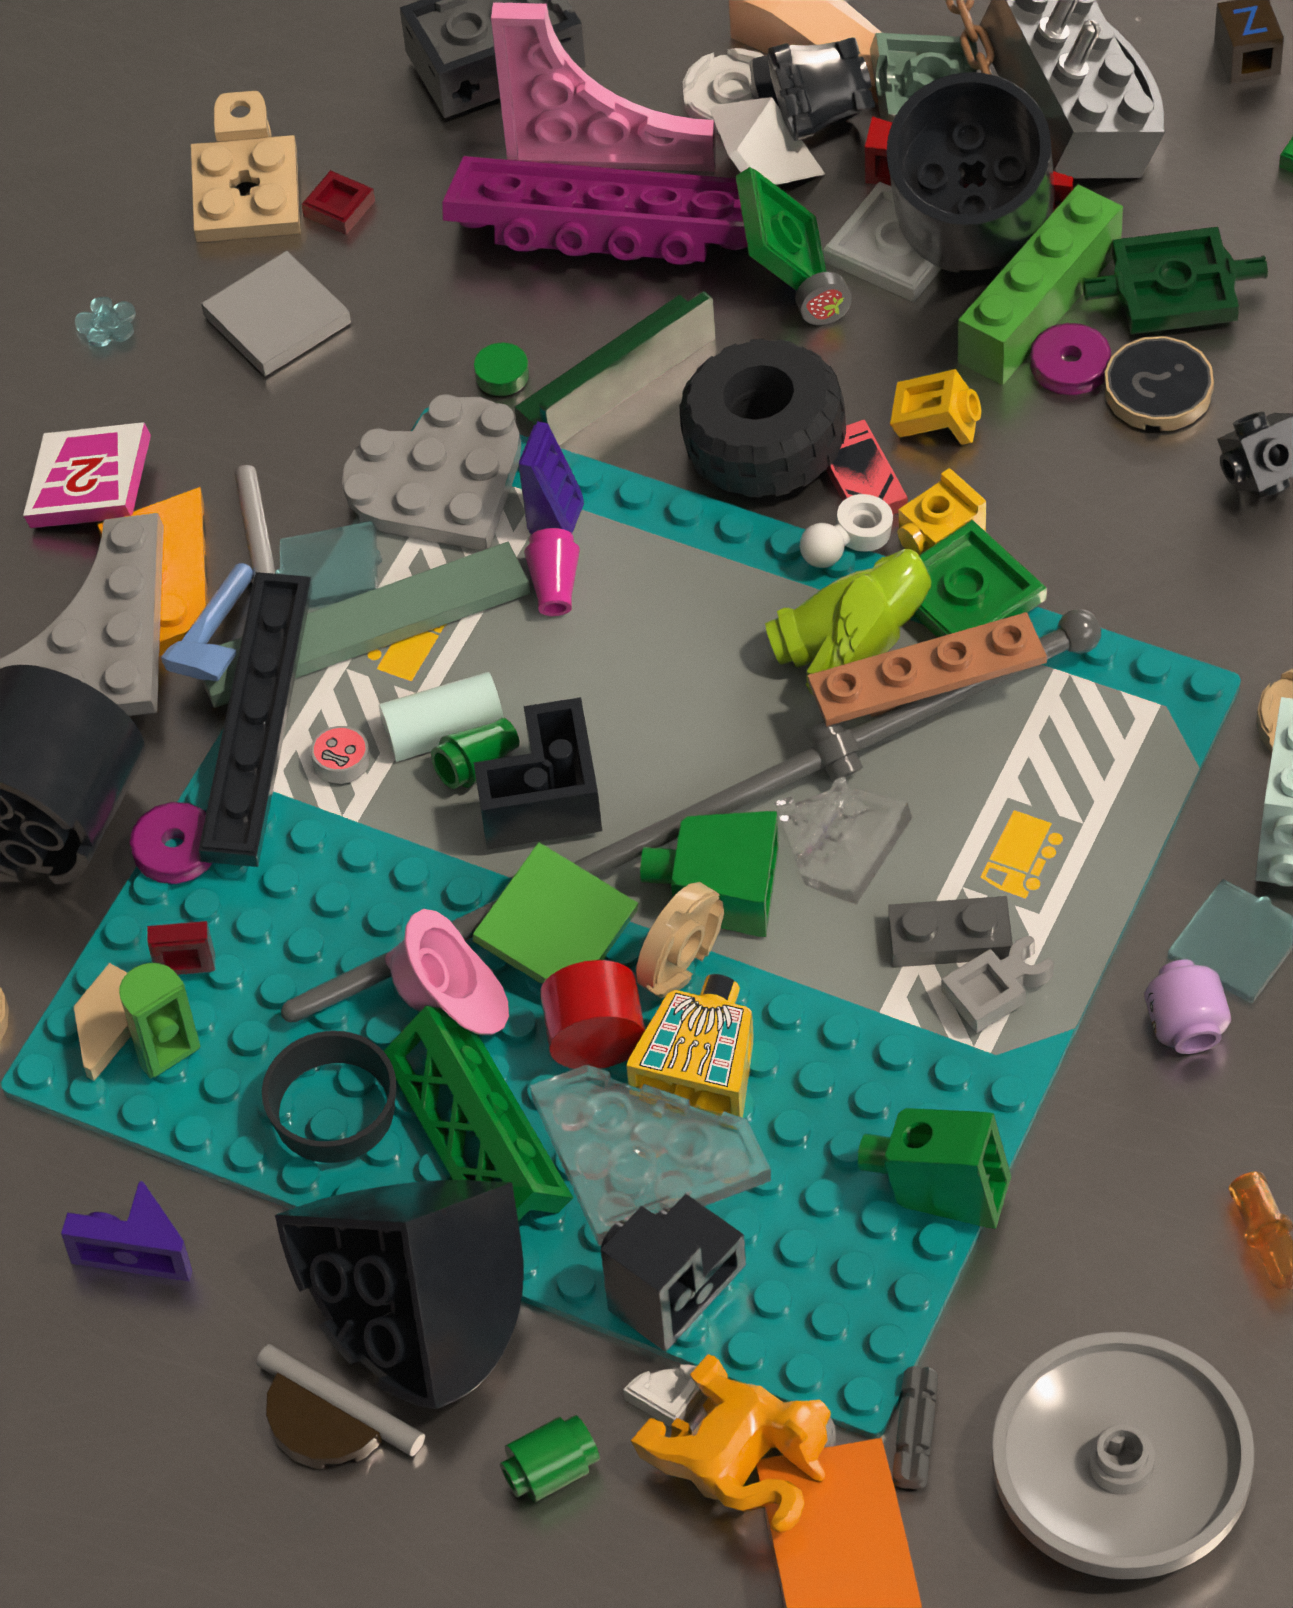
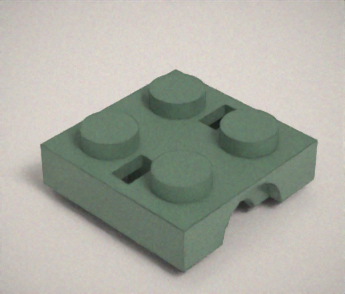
M875 33L870 47L880 118L889 122H893L903 104L916 91L928 83L952 74L977 72L976 69L969 66L959 36ZM968 37L975 61H977V43L972 42Z

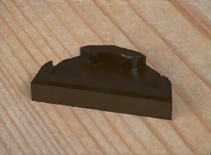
M277 1372L267 1392L266 1417L277 1446L293 1461L315 1469H324L325 1464H341L355 1458L356 1462L363 1460L382 1443L380 1432Z

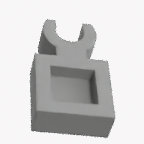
M1026 936L1018 939L1011 946L1009 956L1001 961L989 949L941 978V991L972 1029L978 1033L1026 1003V990L1023 986L1039 987L1046 984L1053 976L1054 962L1049 957L1037 965L1026 964L1024 960L1035 954V940L1032 936Z

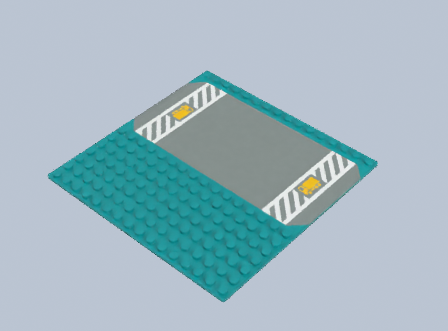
M429 407L424 409L411 431H413L422 415L429 411ZM520 435V458L522 456V453L529 438L523 435ZM561 448L580 487L584 505L572 533L574 542L580 548L572 593V610L561 616H547L541 614L538 610L537 595L524 555V550L529 545V537L532 534L529 533L526 525L518 466L490 548L509 541L529 581L530 594L296 678L259 866L251 867L212 863L207 871L195 879L178 884L159 883L146 877L136 866L1 1081L4 1095L9 1099L288 1209L320 1199L369 1188L411 1182L453 1180L397 1080L394 1115L387 1133L375 1147L365 1154L343 1162H316L294 1153L283 1143L264 1109L262 1086L265 1074L274 1058L292 1042L317 1032L345 1031L369 1039L383 1051L420 1012L407 1005L393 983L392 977L297 1022L291 1023L284 1020L281 1015L282 1006L288 1000L392 950L405 939V927L411 915L423 909L437 911L450 921H453L498 899L538 842L569 861L575 862L813 747L814 745L806 731L824 721L814 695L810 694L805 685L807 683V670L813 660L799 668L795 666L793 661L780 665L770 644L765 622L778 618L777 611L781 608L796 609L811 596L837 579L856 571L871 569L876 561L887 556L872 551H857L845 546L843 555L834 565L825 568L815 567L805 561L800 552V539L806 529ZM357 515L314 583L308 613L483 550L382 532L364 525L360 521L359 515ZM1037 606L1028 612L1038 638L1057 630L1058 623L1063 616ZM913 615L900 628V638L888 652L937 637ZM1101 628V639L1098 645L1090 652L1076 654L1066 650L1047 659L1045 664L1034 666L861 749L856 754L864 768L840 781L832 783L826 769L818 770L731 812L777 811L779 851L767 936L758 937L720 928L709 955L705 956L703 961L694 958L686 969L693 973L692 979L679 991L700 995L708 975H724L736 981L740 987L735 1004L746 1006L752 1011L754 1039L741 1124L630 1097L626 1067L628 1060L611 1067L595 1070L573 1069L557 1063L552 1058L549 1050L540 997L542 984L473 942V937L466 940L465 942L490 968L501 983L509 1006V1018L505 1027L493 1035H479L574 1197L559 1213L529 1210L518 1222L524 1259V1281L521 1301L682 1365L698 1366L706 1355L710 1354L719 1359L728 1374V1379L762 1386L783 1402L820 1399L830 1410V1418L834 1425L870 1439L883 1436L902 1398L904 1371L908 1367L917 1366L983 1227L907 1209L899 1205L888 1174L859 1170L858 1149L860 1141L865 1133L891 1137L897 1115L905 1108L994 1113L1009 1170H1011L1240 691V676L1235 672ZM489 672L500 699L504 718L512 723L519 736V747L505 756L511 757L530 754L524 706L581 697L598 788L602 832L487 850L477 783L470 788L460 786L456 789H451L447 787L433 767L431 752L396 762L380 718L378 704ZM868 714L841 722L844 730L851 729L874 717ZM334 726H348L357 729L365 736L368 742L370 762L366 772L361 777L352 782L337 784L327 782L316 774L312 764L311 745L315 737L323 730ZM223 729L177 802L190 803L207 812ZM173 838L167 841L165 846L177 847L184 840ZM678 838L658 848L677 849ZM641 856L597 877L638 902V911L603 959L628 967L634 973L636 983V968L642 946L657 917L672 899L671 884L641 882ZM1007 896L1013 944L1020 938L1032 936L1035 940V954L1025 959L1024 962L1029 965H1037L1050 957L1054 962L1053 976L1042 986H1023L1026 990V1003L976 1033L941 991V978L968 962L893 968L888 918L889 904ZM207 921L215 951V971L178 975L183 981L201 1046L199 1050L150 1079L138 1062L132 1037L130 1036L96 1080L89 1079L86 1076L83 1065L74 1005L109 963L127 973L139 965L153 963L148 947L147 926ZM637 983L646 1030L665 997L660 998ZM422 1040L406 1058L415 1074L424 1076L427 1049ZM344 1063L325 1064L304 1072L291 1083L280 1104V1123L293 1134L309 1140H340L353 1136L372 1124L384 1109L388 1099L381 1083L368 1071L358 1066ZM440 1085L437 1112L442 1121L450 1122L454 1096L448 1085ZM466 1131L463 1158L469 1168L477 1169L480 1141L475 1132ZM493 1178V1181L503 1182L500 1178ZM686 1193L744 1234L746 1266L665 1352L608 1311L600 1249L602 1241L610 1228L620 1220L627 1222L641 1206L656 1215L663 1208L668 1207L671 1209Z

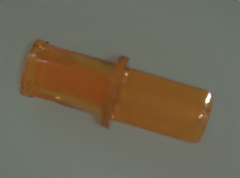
M1249 1172L1243 1174L1231 1182L1228 1190L1231 1198L1235 1200L1247 1228L1244 1232V1239L1249 1247L1257 1250L1272 1285L1276 1289L1287 1288L1288 1290H1293V1238L1290 1234L1293 1230V1223L1288 1215L1280 1212L1268 1187L1264 1173Z

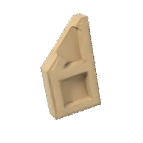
M111 963L105 967L74 1005L83 1065L86 1076L93 1081L96 1080L131 1036L119 995L121 981L127 972Z

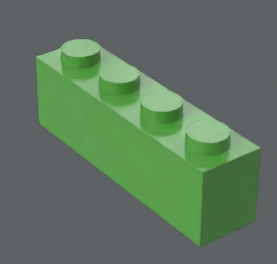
M1078 184L958 319V363L1004 385L1031 354V346L1037 336L1049 327L1056 325L1083 294V278L1097 277L1113 259L1112 240L1121 239L1123 206Z

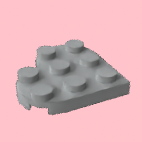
M443 394L431 401L429 411L422 415L413 431L388 432L385 429L376 428L367 431L362 436L361 445L354 449L344 465L342 486L349 507L359 515V519L364 525L386 533L477 550L490 548L519 466L521 454L520 435L515 423L514 413L509 406L495 403L482 397H455L450 394Z

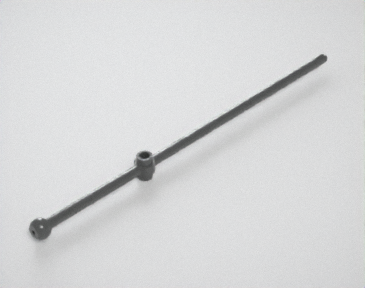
M1075 609L1068 611L1061 617L1057 630L1040 637L1039 640L1047 655V659L1066 650L1076 654L1090 652L1098 645L1101 639V628L1097 619L1090 611ZM1027 669L899 705L851 729L844 730L841 722L826 727L823 721L806 731L814 745L810 749L573 863L598 877L640 857L643 847L658 848L677 839L681 820L687 816L731 813L822 769H826L832 783L840 781L864 768L856 754L861 749ZM497 899L451 921L465 941L473 937L474 931ZM388 952L288 1000L282 1006V1017L285 1021L297 1022L392 977L391 970L385 960Z

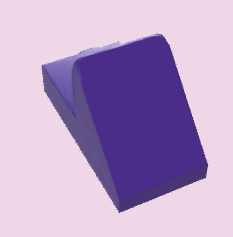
M143 1181L138 1183L127 1221H122L114 1215L104 1212H92L88 1215L67 1212L61 1236L71 1264L190 1282L192 1267L184 1240Z

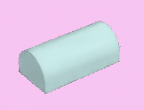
M489 672L378 704L380 718L396 762L431 752L433 748L439 745V741L443 736L490 724L500 718H504L500 699Z

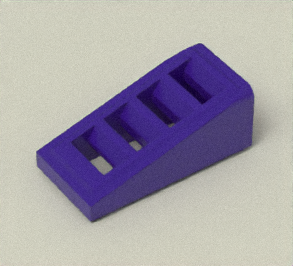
M537 421V424L533 426L518 463L527 529L530 534L548 528H559L573 533L584 505L583 495L549 424Z

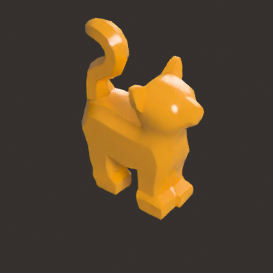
M707 1354L690 1374L702 1393L708 1397L702 1405L708 1415L699 1423L693 1433L689 1423L676 1418L671 1424V1437H666L664 1423L649 1418L631 1439V1442L639 1458L667 1475L691 1480L704 1497L720 1500L724 1506L749 1512L773 1503L779 1504V1508L771 1521V1528L779 1533L789 1531L799 1522L805 1503L800 1489L789 1481L778 1479H765L745 1487L743 1486L757 1463L770 1448H777L790 1462L814 1480L822 1482L825 1478V1471L817 1459L828 1441L826 1425L831 1412L820 1399L783 1402L762 1386L728 1379V1374L719 1359Z

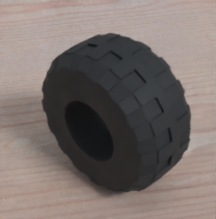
M761 338L725 347L721 353L714 357H709L697 368V371L687 381L682 391L683 396L681 404H679L680 426L689 459L692 460L696 471L704 479L709 480L716 487L734 494L740 493L748 497L762 498L763 495L776 494V496L790 493L792 489L799 486L804 487L819 477V474L824 472L828 466L832 465L838 457L842 444H844L846 435L845 404L837 375L832 367L822 360L820 355L803 346H797L790 341L780 339L768 341ZM771 416V417H769V418H763V419L754 420V419L760 418V417Z

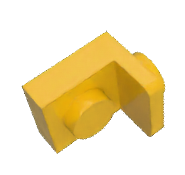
M956 369L900 381L896 385L890 426L899 438L949 427L961 445L973 443L976 421L981 417L980 400L975 390L969 389Z

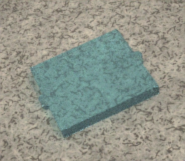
M369 521L280 539V568L276 570L275 574L311 577L313 589L309 608L338 603L377 589V565L381 564L383 559L380 551L377 550L376 526L374 522Z
M1222 879L1168 950L1167 958L1173 961L1191 960L1194 965L1209 967L1218 973L1224 989L1253 1004L1293 949V916L1271 905L1269 897L1262 896L1258 898Z

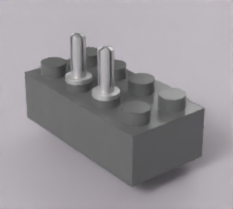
M991 0L980 26L987 31L994 50L995 57L992 64L999 77L1022 88L1033 98L1043 112L1050 130L1053 171L1072 176L1073 178H1141L1165 134L1163 128V102L1158 86L1144 60L1123 35L1106 21L1096 0Z

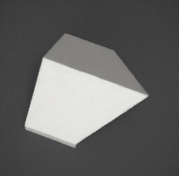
M772 97L718 104L710 109L727 154L740 172L751 167L775 185L825 174L803 141H794L783 120L781 110Z

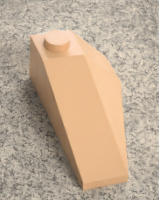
M729 0L731 38L768 54L770 47L784 43L809 46L856 37L860 51L858 56L864 58L871 79L872 87L868 90H871L873 100L878 103L870 47L875 33L882 32L846 1Z

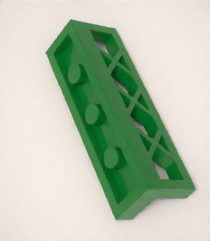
M425 1006L383 1052L389 1058L400 1088L453 1180L493 1181V1178H500L503 1182H512L518 1222L529 1210L559 1213L574 1197L478 1034L460 1026L443 1009ZM421 1040L427 1049L424 1076L416 1075L406 1058ZM440 1085H448L454 1096L450 1122L442 1121L437 1112ZM466 1131L475 1132L480 1141L477 1169L469 1168L463 1158Z

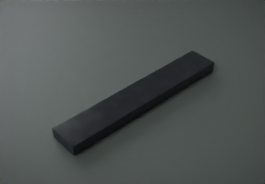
M255 572L199 846L200 862L251 867L259 866L313 589L311 577Z

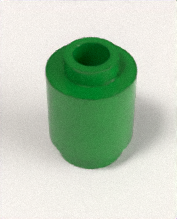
M574 1415L565 1421L561 1417H557L505 1445L508 1459L500 1462V1468L506 1482L516 1497L526 1493L536 1503L589 1474L588 1466L598 1462L600 1455L590 1432L579 1416Z

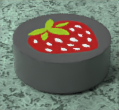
M821 272L807 278L799 286L795 295V302L806 322L813 325H826L837 321L846 314L852 303V295L841 275L834 272Z

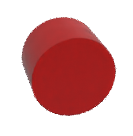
M606 960L579 962L556 971L545 980L541 987L540 997L549 1050L552 1058L557 1063L573 1069L595 1070L611 1067L629 1059L645 1032L636 977L628 967Z

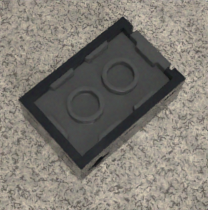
M419 0L399 7L405 51L444 118L500 98L491 23L493 3L547 4L550 22L563 49L580 68L586 67L582 22L575 11L573 12V8L568 0Z

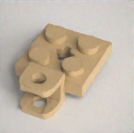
M245 91L219 95L214 106V127L217 142L191 144L193 222L196 242L301 234L295 136L272 137L267 120L265 101L260 92ZM238 106H246L250 109V112L242 118L231 115L232 110ZM242 182H252L259 185L251 187L250 195L241 196L239 190L235 188V186Z

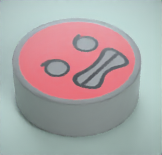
M334 726L327 728L315 737L311 745L314 771L327 782L337 784L352 782L361 777L369 766L370 757L367 739L360 731L352 727Z

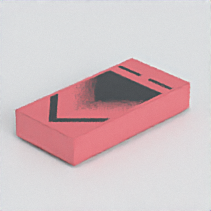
M864 419L846 425L844 444H842L838 452V457L826 469L842 501L858 494L873 495L885 501L891 508L893 515L897 514L898 509L908 503V497Z

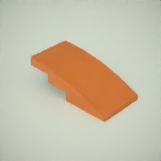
M882 1438L823 1448L817 1459L825 1471V1478L822 1482L814 1480L790 1462L784 1455L763 1458L757 1463L758 1481L765 1479L789 1481L802 1491L805 1503L799 1522L791 1530L782 1533L776 1532L771 1528V1521L779 1508V1504L773 1503L764 1507L784 1608H922Z

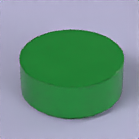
M494 343L483 348L475 357L474 371L477 385L490 395L507 396L521 390L528 381L527 356L521 348L514 344Z

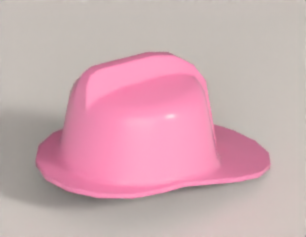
M427 909L411 915L405 927V939L390 950L385 957L386 964L391 970L393 983L402 999L416 1011H421L425 1006L441 1008L460 1026L478 1035H493L502 1030L509 1018L508 1000L501 983L490 968L470 948L448 918L437 911Z

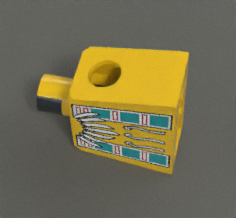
M711 974L706 977L700 995L678 990L667 993L627 1062L630 1097L741 1124L744 1114L754 1035L752 1011L746 1006L735 1004L740 991L736 981L724 975Z

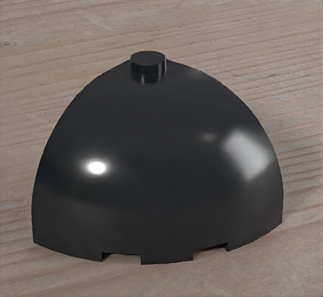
M436 1180L395 1184L320 1199L275 1215L282 1248L299 1292L309 1289L318 1308L326 1319L325 1322L319 1325L320 1329L349 1364L360 1361L378 1376L379 1388L412 1404L438 1409L466 1396L477 1388L495 1368L513 1334L523 1293L524 1259L512 1182Z

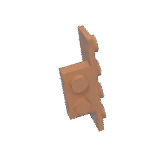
M1025 612L809 674L808 683L827 727L868 714L874 717L899 705L1047 663V655L1028 613Z

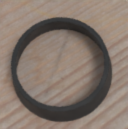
M323 1031L304 1036L285 1047L274 1058L265 1074L262 1086V1100L267 1116L283 1143L303 1158L323 1163H337L354 1159L375 1147L385 1136L392 1123L396 1095V1077L393 1066L380 1047L360 1035L345 1031ZM331 1063L358 1066L376 1077L386 1092L387 1103L376 1120L361 1132L348 1138L334 1141L309 1140L293 1134L280 1123V1104L286 1090L296 1078L317 1066Z

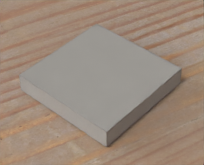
M288 251L283 252L201 303L203 315L264 376L269 375L351 323L349 310Z

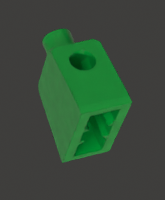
M777 811L687 816L680 823L677 849L643 847L640 865L641 882L671 884L672 898L688 884L701 882L720 895L718 897L723 902L724 908L722 929L766 937L779 851Z
M905 1108L897 1115L891 1137L865 1133L858 1149L859 1170L888 1174L896 1201L902 1207L996 1229L1011 1180V1173L994 1113Z

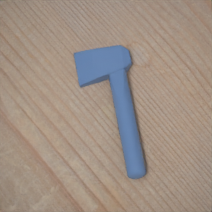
M244 563L236 564L182 641H178L167 648L161 657L167 671L201 680L218 681L236 656V650L207 643L253 579V570L250 566Z

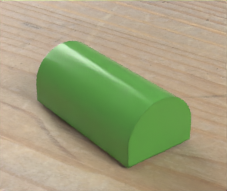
M146 963L130 970L121 981L119 995L138 1062L151 1079L199 1050L201 1046L185 986L179 976L170 967L160 963Z

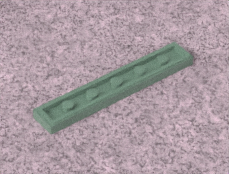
M509 541L308 613L295 679L530 594L529 581ZM242 637L219 645L235 649L237 653L218 681L202 680L214 708L229 703Z

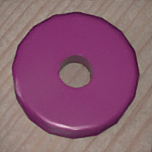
M1077 323L1054 325L1041 332L1032 343L1030 369L1034 379L1045 389L1064 395L1087 393L1105 381V370L1111 358V348L1107 339L1094 328ZM1067 356L1077 357L1078 360L1068 362L1063 360L1062 358Z
M170 802L155 806L141 815L133 826L130 837L134 862L139 870L146 877L159 883L172 884L193 880L207 871L212 863L200 862L199 846L206 812L190 803ZM173 838L184 840L177 847L165 846L166 842Z

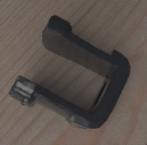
M856 37L809 46L784 43L770 47L768 55L753 58L749 62L751 72L750 89L753 100L772 97L780 108L783 120L794 141L810 138L821 129L849 121L875 108L872 92L868 90L872 87L869 71L864 58L858 56L860 51Z

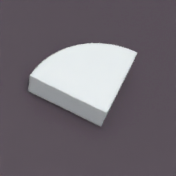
M680 1365V1368L664 1369L654 1373L644 1372L634 1378L623 1389L624 1399L669 1427H671L676 1418L685 1421L704 1394L690 1376L691 1372L697 1367L692 1365Z

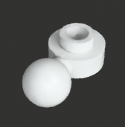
M868 494L850 496L839 505L835 526L828 523H816L804 531L800 539V552L805 561L810 565L825 568L839 561L845 546L857 551L879 549L890 538L893 522L892 510L885 501L876 496Z

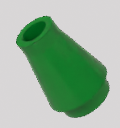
M500 718L490 724L441 737L439 745L431 751V760L437 775L447 787L451 789H456L460 786L470 788L476 783L473 762L504 758L508 753L519 747L520 740L512 723L506 718Z

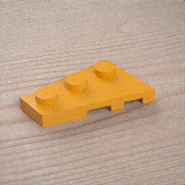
M201 487L133 511V515H131L158 513L164 525L159 657L165 653L168 647L178 641H182L208 604L205 577L206 550L203 531L204 504ZM103 523L98 524V529L101 538L103 531Z

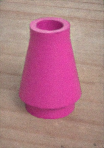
M548 528L534 532L529 537V545L524 550L538 599V610L541 614L547 616H561L572 610V593L580 548L574 542L573 534L564 529Z

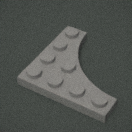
M152 513L104 519L102 538L96 559L77 595L55 621L38 636L18 650L1 658L0 669L10 665H33L49 668L79 679L97 689L115 702L128 716L157 713L164 525L159 514Z

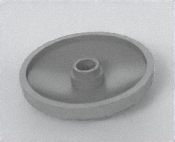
M1103 1332L1072 1339L1052 1348L1029 1364L1008 1389L996 1416L992 1444L993 1475L998 1494L1009 1517L1019 1531L1043 1553L1061 1564L1090 1575L1112 1579H1143L1164 1575L1192 1564L1214 1549L1228 1535L1238 1521L1250 1492L1254 1468L1253 1434L1245 1409L1233 1388L1212 1365L1200 1356L1176 1343L1152 1335L1133 1332Z

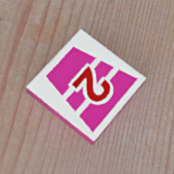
M145 423L44 433L23 514L29 527L38 528L104 521V519L133 515L151 437Z

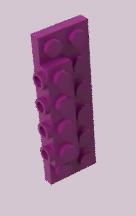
M463 156L442 201L443 221L459 222L460 225L468 228L495 225V244L507 245L515 251H534L539 248L557 249L571 256H582L593 252L612 254L621 260H637L642 257L664 258L672 264L684 265L695 261L704 262L710 243L719 244L723 248L730 250H740L748 247L736 178Z

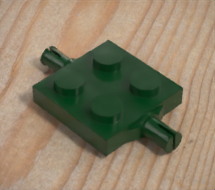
M1217 226L1113 239L1112 258L1115 266L1114 275L1083 278L1082 285L1085 301L1117 296L1118 301L1125 308L1131 334L1238 321L1239 304L1235 292L1236 281L1267 279L1268 267L1264 255L1233 260L1230 253L1223 246L1219 227Z

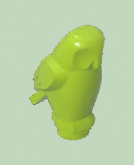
M903 549L887 557H882L876 561L871 569L856 571L837 579L811 596L796 609L781 608L778 610V618L765 622V627L779 664L783 665L793 661L795 666L799 668L813 660L807 670V683L805 684L810 694L813 695L808 683L809 674L888 652L899 640L900 628L910 620L921 606L931 587V578L922 559L916 551Z

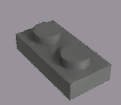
M1007 896L888 905L893 968L969 962L989 949L994 952L999 960L1009 956L1013 942Z

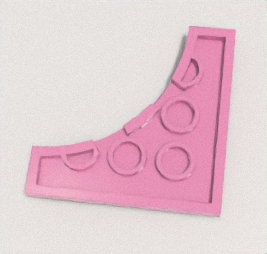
M493 3L491 23L507 160L628 170L715 172L716 145L714 120L686 118L654 111L630 102L601 86L589 77L563 49L550 22L547 4Z

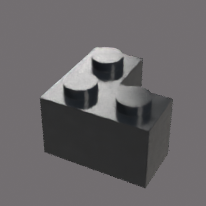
M581 697L524 706L530 754L473 762L487 850L602 832L598 788Z
M686 1193L671 1209L668 1207L663 1208L656 1215L641 1206L627 1222L620 1220L610 1228L602 1241L600 1249L608 1311L665 1352L746 1266L744 1234Z

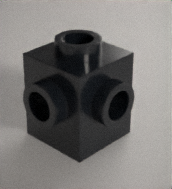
M1256 412L1244 416L1233 423L1235 431L1217 439L1222 451L1220 455L1221 469L1226 479L1234 485L1236 490L1258 492L1260 497L1283 491L1291 485L1289 478L1293 476V413H1272L1266 416L1265 412Z

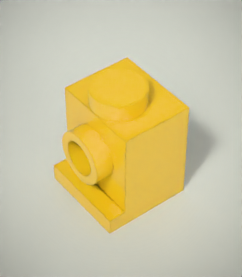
M950 468L941 473V481L898 509V538L905 549H912L918 555H921L971 520L976 522L986 532V500Z

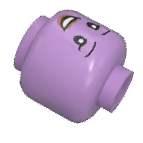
M1176 960L1164 965L1159 970V975L1149 983L1144 992L1157 1040L1168 1047L1175 1048L1176 1052L1180 1054H1195L1214 1047L1222 1039L1221 1034L1226 1031L1231 1022V1014L1218 973L1207 966L1194 965L1191 960Z

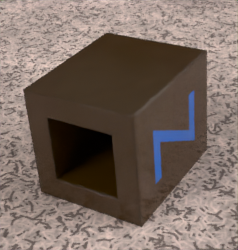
M1232 0L1217 3L1214 42L1230 84L1281 75L1284 36L1270 0Z

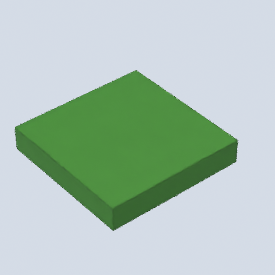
M538 842L474 931L473 942L543 985L550 975L566 966L584 961L603 960L638 911V902Z

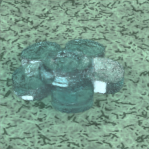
M98 297L90 303L91 312H81L75 318L76 329L80 333L87 334L88 343L94 347H104L110 343V336L117 342H123L133 335L134 328L131 322L134 320L136 312L130 302H119L113 308L110 298Z

